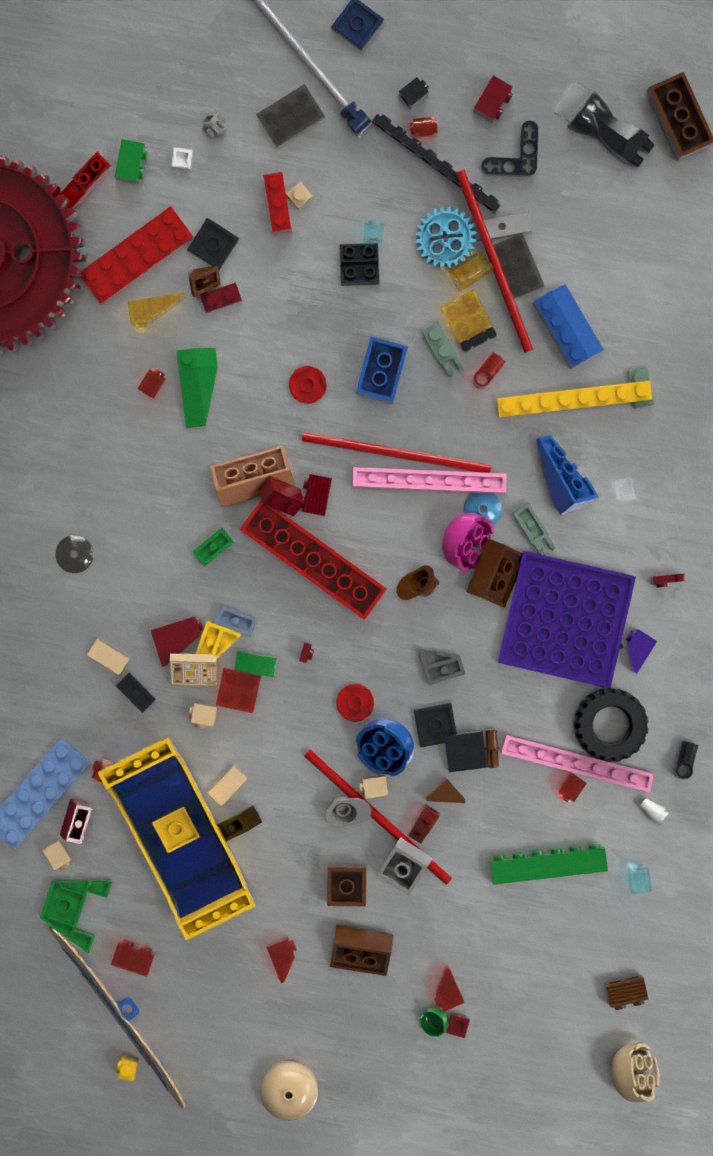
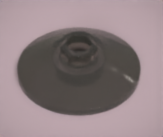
M70 535L59 542L55 557L58 565L66 572L80 573L91 565L94 551L91 543L86 538L79 535ZM73 550L77 552L75 558H72L70 555Z

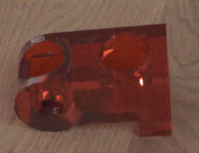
M425 804L408 836L421 844L438 820L440 813Z

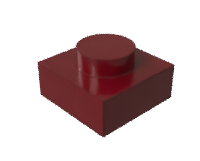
M304 642L299 659L300 662L307 663V659H312L314 649L311 648L312 644Z
M451 1014L446 1033L465 1038L470 1019Z

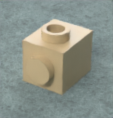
M194 703V707L190 706L188 718H192L191 723H195L194 727L206 729V725L214 727L218 707Z

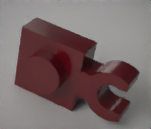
M685 573L650 577L651 584H656V588L668 587V583L685 581Z

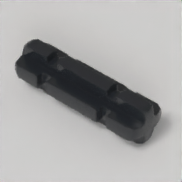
M489 327L485 329V332L481 331L469 337L470 340H463L460 342L462 350L467 352L472 349L471 347L475 348L487 342L488 338L490 340L497 336L495 329Z

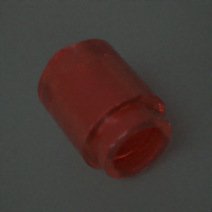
M424 117L413 119V123H410L411 135L414 134L415 138L437 134L436 118Z

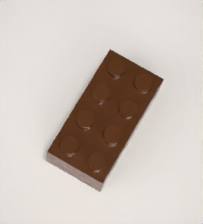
M684 72L652 85L647 89L646 93L677 161L713 145V135Z

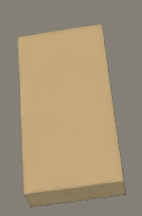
M96 639L87 656L118 675L122 673L130 660L99 639Z
M233 766L207 794L222 807L248 778L237 767Z

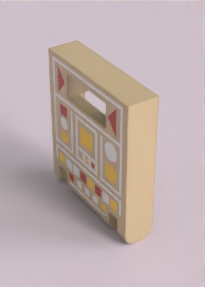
M170 653L171 685L216 686V656Z

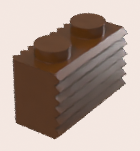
M642 975L605 983L609 1006L615 1008V1010L624 1009L627 1004L632 1003L634 1006L643 1005L645 1000H649Z

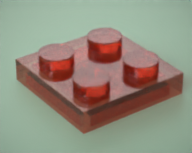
M223 668L216 706L254 713L261 675Z

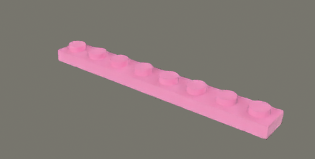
M353 467L352 488L506 494L507 474Z
M509 735L505 736L501 754L649 793L655 775Z

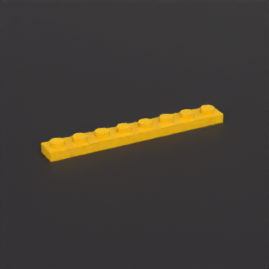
M650 381L497 398L499 418L648 401L652 400Z

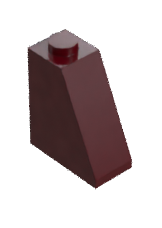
M196 616L151 630L162 667L170 663V653L180 654L201 635L200 631L203 630L201 620H197Z

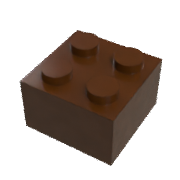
M328 865L327 906L366 907V866Z

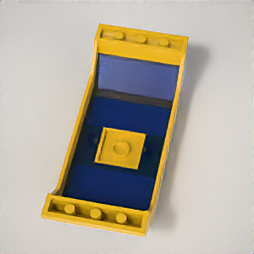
M169 737L98 771V775L106 790L116 801L166 896L177 925L186 941L255 907L253 898L234 855L184 759Z

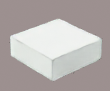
M173 148L171 167L191 170L193 150Z

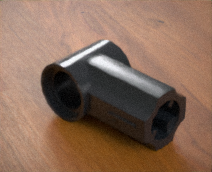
M682 741L677 762L673 768L676 778L688 779L692 776L699 745ZM682 765L686 766L688 770L685 776L679 774V767Z

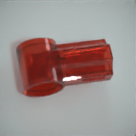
M492 352L473 377L472 383L475 388L485 389L506 361L498 354ZM477 376H485L487 382L485 384H479L477 382Z

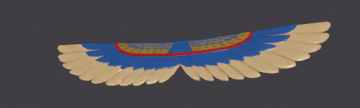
M50 927L49 931L61 945L63 951L81 971V975L116 1019L147 1064L152 1067L167 1091L170 1092L181 1109H184L185 1103L180 1092L175 1087V1083L161 1066L160 1061L154 1056L155 1054L148 1047V1044L129 1022L139 1014L136 1004L131 998H127L117 1005L98 977L95 976L91 968L79 956L75 948L71 947L69 942L56 929ZM124 1005L132 1006L133 1013L130 1016L123 1014L122 1008Z

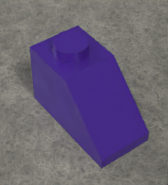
M639 629L631 630L625 639L628 641L626 649L631 671L636 674L657 643L655 639Z

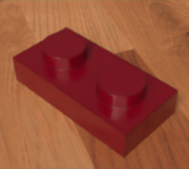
M236 282L200 294L206 314L242 302Z

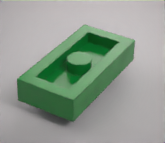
M221 528L192 552L203 566H206L231 546L234 541Z

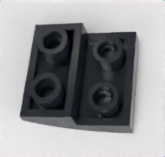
M378 243L340 244L341 286L379 284Z

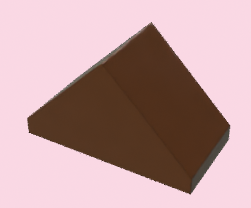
M218 266L188 270L192 297L198 296L221 284Z
M447 778L426 796V800L432 802L465 803V798Z

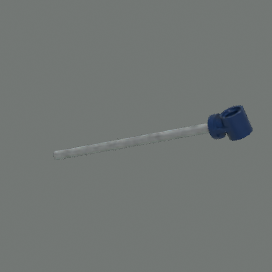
M253 0L343 108L340 115L343 118L346 116L349 118L346 122L354 133L359 136L373 123L362 109L357 111L356 107L358 105L355 102L349 104L265 2L263 0Z

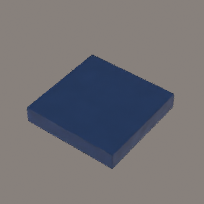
M351 0L333 23L331 29L362 51L384 22V18L360 0Z

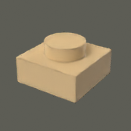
M301 181L286 193V196L298 209L313 197Z

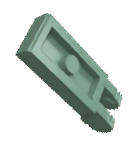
M439 322L422 331L439 364L443 366L449 377L453 376V371L446 363L450 359H453L459 371L464 369Z
M529 503L512 513L539 554L546 555L544 549L538 543L542 539H545L549 549L552 551L556 549L548 536L547 530Z

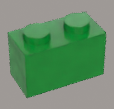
M125 139L121 140L115 171L116 180L139 184V179L143 180L145 168H142L143 160L146 161L148 156V149H145L144 143Z

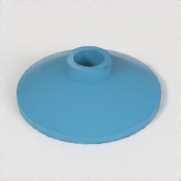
M472 493L465 501L464 514L475 513L489 519L494 525L501 517L502 505L495 494ZM480 506H486L487 511L485 513H482L480 511Z

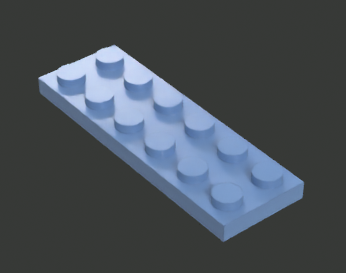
M63 738L54 745L0 807V838L13 850L17 848L90 764L84 756Z

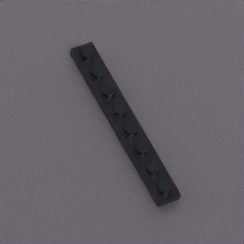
M376 114L372 121L374 125L461 189L456 172L452 169L453 166L445 160L442 162L436 158L438 155L434 151L424 149L418 139L408 137L406 135L407 132L400 126H397V128L391 124L392 121L387 116ZM470 183L476 200L495 214L500 208L499 200L491 194L489 196L483 192L484 189L477 183Z

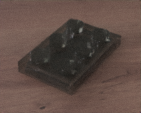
M305 84L256 114L276 148L325 118V115Z
M523 233L494 245L514 299L545 286Z

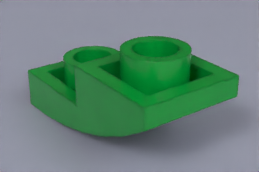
M237 651L234 670L275 677L278 658Z

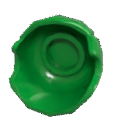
M430 1008L424 1011L420 1017L421 1027L431 1037H440L448 1029V1017L440 1008Z

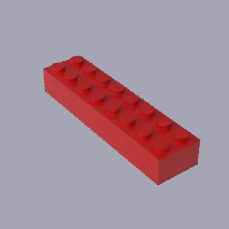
M262 499L240 528V531L363 620L367 618L387 590V588L282 512L263 504Z

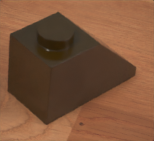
M251 806L217 825L227 842L262 823V820L255 807Z

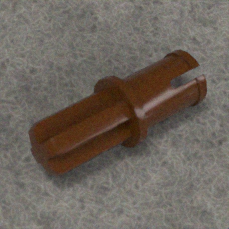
M498 730L485 731L487 747L485 750H487L488 768L499 767L498 749L500 747H498L497 739Z

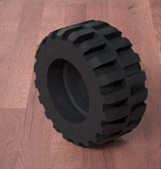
M614 688L599 689L586 696L587 698L579 704V708L574 715L575 722H573L575 736L580 746L591 756L606 762H619L637 753L640 750V746L645 743V737L649 730L647 728L649 721L645 713L646 710L640 704V701L630 693ZM606 707L621 709L629 721L627 734L623 739L615 743L603 742L596 736L593 729V721L596 714Z

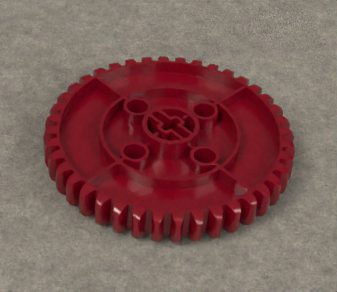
M0 155V355L3 354L5 345L10 351H17L19 347L18 340L26 346L32 345L31 334L41 339L44 338V325L52 329L57 327L53 317L57 315L65 318L67 313L62 308V305L64 303L68 305L75 303L69 292L80 291L81 286L74 282V278L85 275V271L78 268L77 263L86 261V256L77 252V249L86 245V241L75 237V235L83 230V227L79 223L71 222L78 216V213L72 208H67L70 204L69 197L66 195L58 196L61 187L56 183L49 184L50 178L45 173L37 175V168L33 165H28L24 168V163L19 159H14L10 164L8 157L5 155ZM29 246V256L24 260H20L18 255L20 248Z

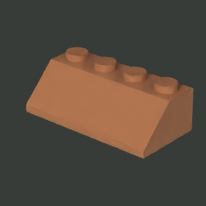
M284 445L210 466L221 507L261 496L259 488L269 476L295 486Z

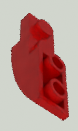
M97 151L58 195L69 197L70 204L67 208L74 209L77 204L81 203L104 177L111 164Z

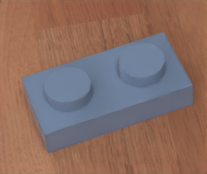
M221 605L215 624L251 637L257 618Z

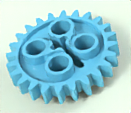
M441 206L440 212L434 208V215L427 213L428 219H421L424 225L417 226L421 229V232L415 233V235L420 237L415 243L421 244L417 250L424 251L421 255L422 258L428 256L427 263H431L434 260V267H437L439 263L442 269L445 268L446 264L449 269H452V263L459 267L460 260L466 263L464 257H471L469 250H475L472 243H477L478 241L473 239V236H476L478 233L472 231V229L476 226L474 224L469 225L472 219L470 217L465 219V212L459 215L460 209L458 208L454 212L451 206L448 207L447 211ZM454 222H458V230L454 232L451 231V224ZM435 225L440 226L438 234H432L431 232L432 227ZM446 233L449 236L463 234V236L459 238H448L447 242L443 239L430 242L431 238H444ZM460 241L461 248L457 251H454V242ZM437 244H442L443 249L440 253L434 252V247Z

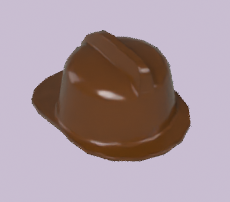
M424 565L405 575L399 581L396 593L402 600H409L416 596L428 597L434 592L440 582L434 576L433 568L429 565Z

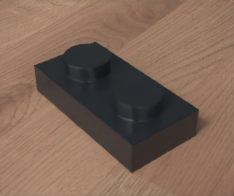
M130 672L116 685L142 713L156 700Z

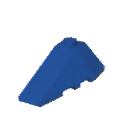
M551 435L536 440L551 499L560 515L574 512L599 498L587 477L583 478L576 470L578 468L575 463L571 464L565 457L566 452Z

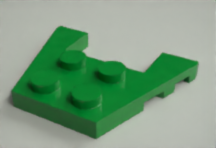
M51 881L40 919L66 936L71 942L82 948L83 951L89 953L95 936L76 930L88 892L107 898L113 881Z

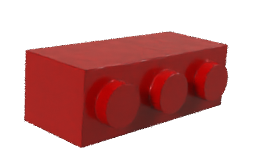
M283 173L263 175L273 235L292 232Z

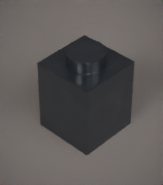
M416 77L399 91V96L411 110L429 95V86L423 79L420 81Z

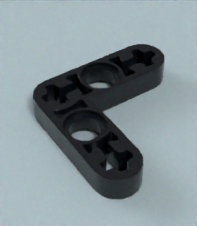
M531 120L523 123L520 134V158L488 157L482 162V172L488 176H533L537 170L538 125ZM528 125L535 129L531 133V139L535 138V141L523 140V138H528V132L524 131ZM526 144H531L534 147V152L526 154L523 147ZM523 157H534V160L530 159V167H533L530 173L523 169L527 164V159L523 160ZM492 162V165L498 166V162H502L500 166L501 172H497L498 168H492V171H488V168L484 165ZM505 163H513L514 170L506 172L503 167Z

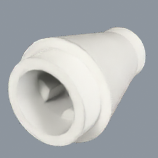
M647 798L639 806L652 822H656L658 825L669 814L665 811L666 808Z

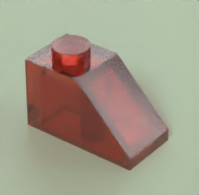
M289 937L273 942L266 947L281 983L285 982L295 958V951H297L294 940L290 941Z
M445 966L435 991L437 997L434 998L437 1007H442L443 1012L465 1003L449 966Z

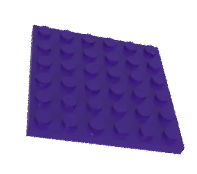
M523 551L498 663L611 689L636 576Z

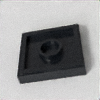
M207 218L187 248V251L211 266H218L220 271L240 238Z
M451 703L414 709L420 748L445 743L444 734L457 733Z
M482 729L444 734L449 773L487 768Z

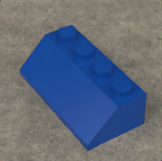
M566 284L548 292L532 303L570 369L604 350Z

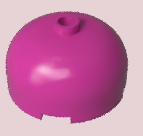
M465 513L453 519L446 528L442 539V551L448 563L464 572H468L471 568L476 569L481 554L479 555L478 551L472 547L484 548L487 540L491 538V534H494L493 523L489 519L475 513Z

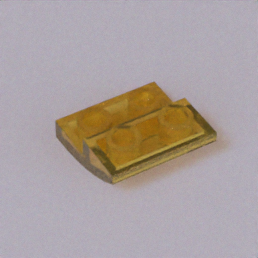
M475 290L440 307L458 343L493 326Z

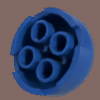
M388 718L373 720L356 737L355 742H357L359 751L357 755L365 767L375 774L379 775L382 773L390 775V777L396 776L412 760L414 754L412 736L401 723Z

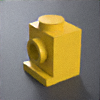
M120 1055L116 1074L119 1075L118 1078L133 1082L139 1059Z

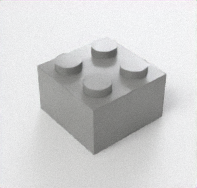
M400 837L377 873V876L409 896L433 858Z

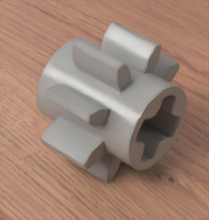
M217 112L215 115L209 113L203 119L205 126L202 130L207 135L209 134L210 137L213 135L220 136L225 131L224 123L226 120Z

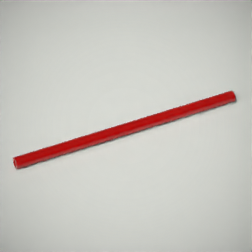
M465 170L458 171L456 176L524 353L533 350L466 172Z
M303 432L302 441L481 473H491L492 465L308 432Z
M311 749L304 755L307 760L350 799L359 798L366 801L371 808L370 817L394 839L398 841L401 837L421 850ZM431 860L427 868L447 885L452 877Z

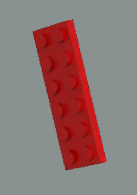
M170 206L83 269L85 275L81 278L102 305L194 237Z

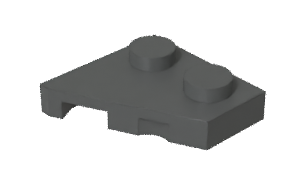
M423 649L418 650L429 685L466 674L459 655Z

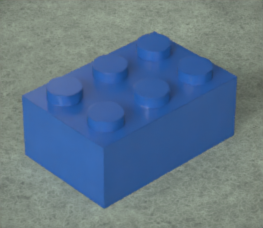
M370 337L356 394L393 404L408 346Z

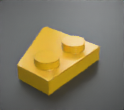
M207 621L195 654L215 655L218 658L242 633Z

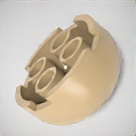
M645 1043L629 1044L622 1047L615 1054L612 1061L611 1075L614 1087L624 1099L630 1102L652 1101L655 1098V1087H659V1069L656 1057L651 1058L650 1047ZM633 1053H640V1054H642V1055H632V1054H633ZM652 1069V1074H639V1071Z
M294 1061L279 1062L273 1065L263 1077L260 1089L261 1100L266 1110L278 1119L287 1121L300 1119L312 1110L317 1101L318 1083L316 1077L302 1063ZM287 1092H291L293 1096L285 1095V1094H286Z

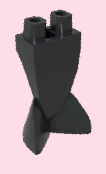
M595 91L590 95L581 111L567 126L579 134L599 136L605 146L624 164L629 163L636 168L644 160L637 154L638 150L641 148L644 152L649 153L654 147V143L648 138L649 134L613 117L608 105Z

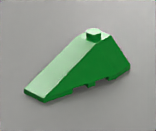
M216 348L176 350L186 428L206 426L218 369Z

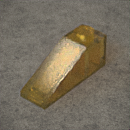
M181 292L127 302L131 325L136 326V329L148 327L147 324L153 323L186 298L185 293Z

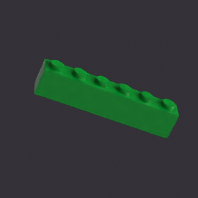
M600 844L589 845L588 849H581V846L570 847V851H562V848L551 849V853L543 854V851H533L532 855L524 856V853H516L511 858H505V855L493 856L494 859L490 860L493 885L608 871L606 849L600 847Z

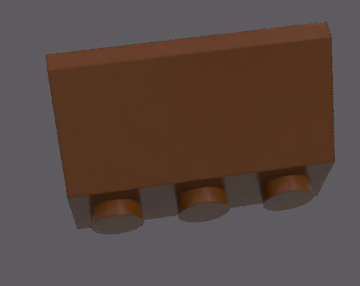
M488 539L466 592L505 608L518 577L523 553Z
M336 926L330 967L387 976L393 934Z

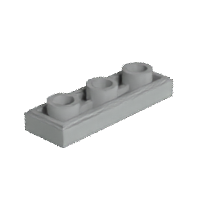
M529 212L484 220L491 239L532 232ZM502 224L505 226V229L500 230L498 226ZM479 233L474 236V239L477 241H481Z

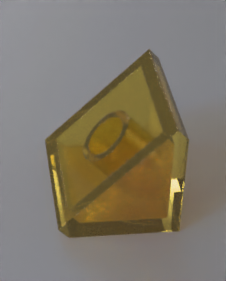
M479 251L448 272L460 293L490 274L494 267L484 254Z

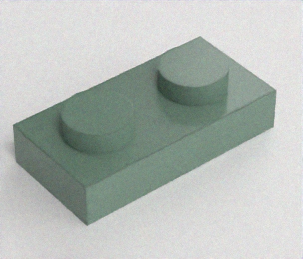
M647 367L627 371L630 383L650 381ZM653 394L652 400L634 402L635 409L655 405Z

